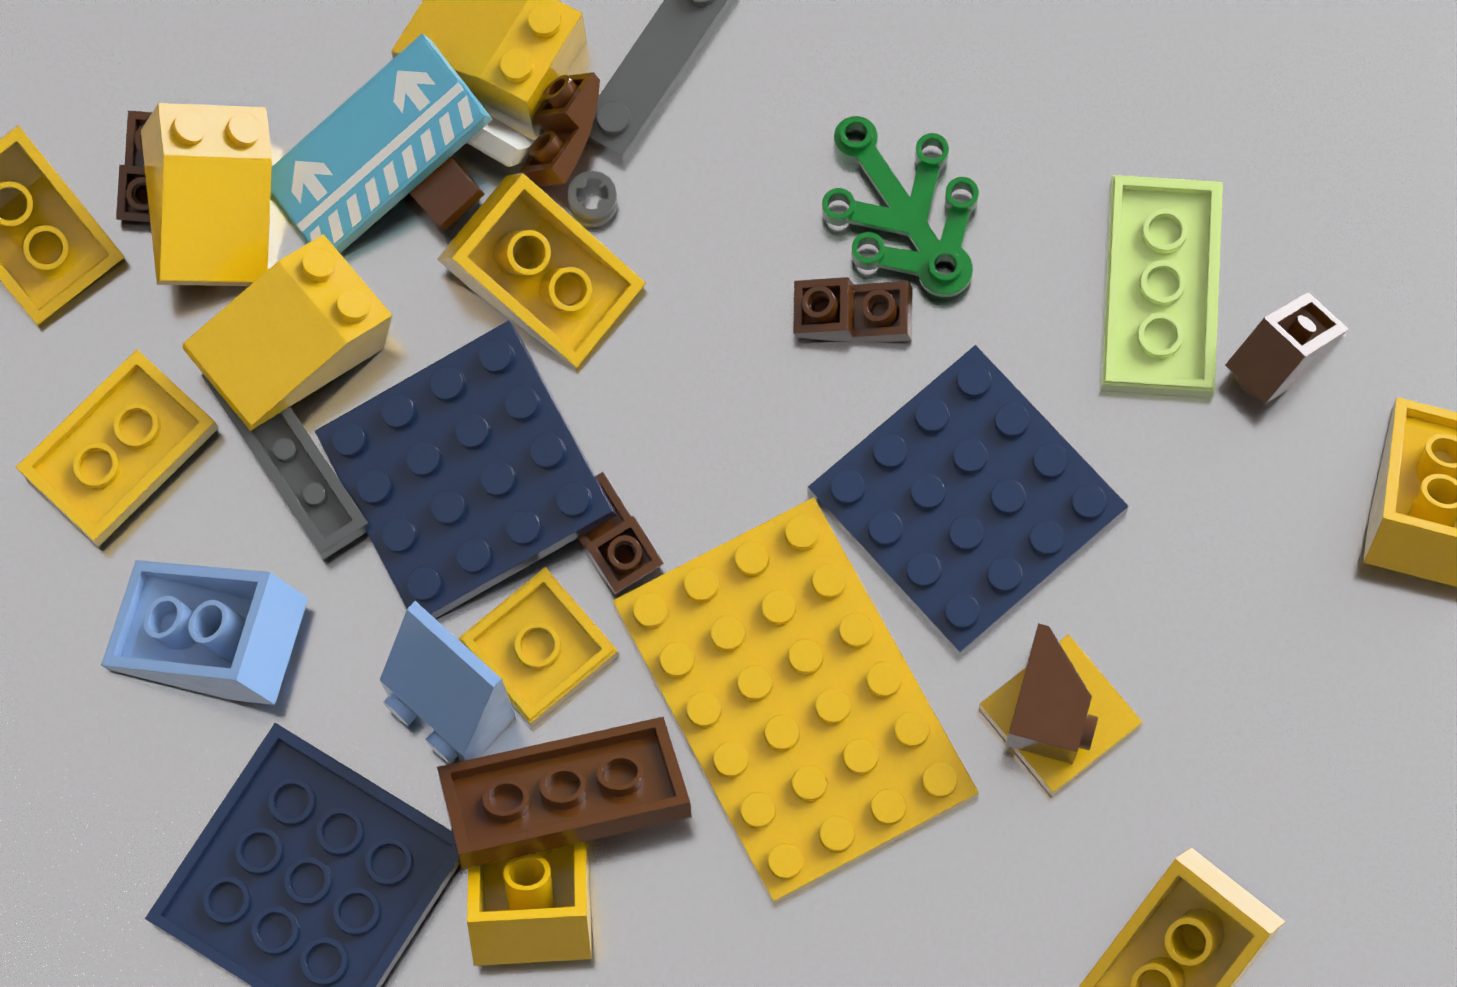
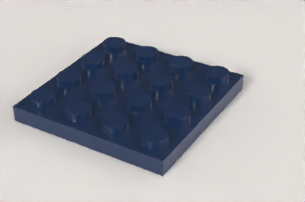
M510 320L315 430L342 485L367 520L369 527L365 530L406 609L416 601L434 618L439 617L617 516L517 329Z
M974 345L807 488V493L811 498H815L823 511L958 657L962 656L1127 513L1129 507L977 345Z
M274 723L145 919L250 987H381L460 862L451 830L284 727Z

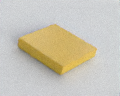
M546 567L458 638L461 643L503 680L511 705L531 728L619 656V652Z
M1069 634L1060 640L1059 643L1092 696L1088 714L1098 717L1090 750L1078 748L1074 763L1070 764L1012 748L1051 796H1054L1140 728L1143 723ZM1026 668L979 704L981 712L1006 742Z

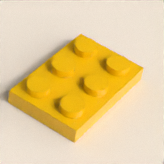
M136 349L16 468L21 475L99 547L219 427L204 410Z

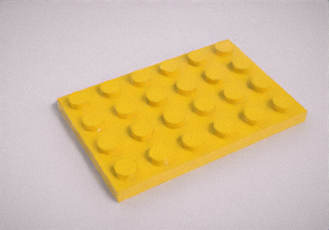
M814 497L613 600V606L773 905L978 798L979 792Z

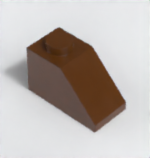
M1306 292L1264 317L1225 366L1236 376L1237 383L1244 391L1254 397H1259L1266 404L1288 390L1349 329L1309 292Z
M1038 623L1006 746L1073 764L1078 748L1090 750L1098 717L1088 714L1092 696L1050 626Z

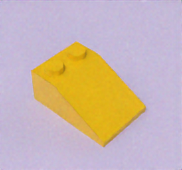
M423 0L391 50L392 56L396 57L421 34L426 35L435 44L477 100L533 128L536 123L533 116L545 100L543 97L545 89L556 78L567 73L587 39L583 13L558 0Z
M158 103L141 129L157 285L250 286L268 270L272 155L266 108Z
M16 125L0 137V281L38 326L125 258V256L21 127Z
M524 173L506 175L437 258L440 263L479 297L573 368L579 366L646 284Z
M323 234L275 263L183 343L182 349L251 431L384 349L392 314Z
M1399 397L1396 398L1370 511L1363 563L1457 587V412Z
M588 841L468 868L467 926L474 966L592 959Z
M1190 848L1175 858L1079 987H1235L1285 921L1194 849Z

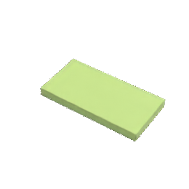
M1112 175L1110 182L1101 391L1213 398L1216 374L1223 182Z

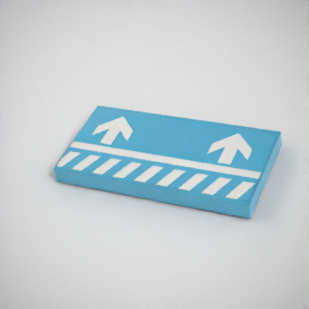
M421 34L272 166L271 194L308 243L324 234L337 251L341 253L493 119L431 39Z

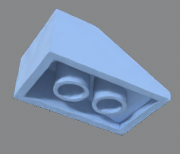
M136 560L101 666L108 670L228 700L275 705L308 598L271 572Z
M414 601L406 610L380 678L385 692L389 695L383 703L407 726L415 719L431 733L425 739V742L447 763L450 764L456 757L460 761L479 758L516 719L503 680Z

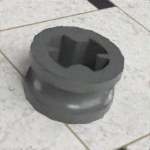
M587 171L577 175L569 184L567 192L568 207L575 220L584 225L594 226L606 222L614 214L617 205V192L615 184L610 177L602 172ZM587 188H598L599 196L601 197L606 194L608 199L599 200L596 209L586 208L585 200L578 202L577 198L585 197Z

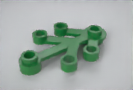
M851 116L842 120L834 132V150L836 155L847 164L860 165L888 207L855 201L854 196L848 190L834 188L829 190L822 200L824 219L835 226L851 223L906 235L918 250L916 252L887 247L883 239L876 233L864 232L859 234L852 243L851 256L855 265L864 270L880 267L917 275L923 288L935 296L951 297L961 293L969 285L973 273L972 260L969 254L962 248L969 213L975 209L978 203L979 189L977 184L967 177H957L948 183L945 192V204L949 212L939 241L927 221L939 170L948 160L949 145L946 139L939 134L928 133L917 141L915 159L918 166L911 196H909L877 149L878 133L874 124L860 116ZM851 130H861L866 135V138L861 142H851L847 139L846 134ZM927 146H936L941 150L942 154L938 158L930 159L923 155L922 150ZM958 189H964L971 194L972 198L967 202L961 203L953 199L952 193ZM841 200L849 208L844 213L836 214L828 206L833 201ZM871 244L879 252L872 258H865L859 254L858 249L862 245ZM945 260L951 262L955 266V270L951 274L943 275L935 269V265Z

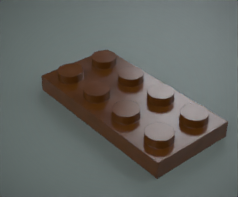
M664 717L437 767L461 869L692 817L691 802Z

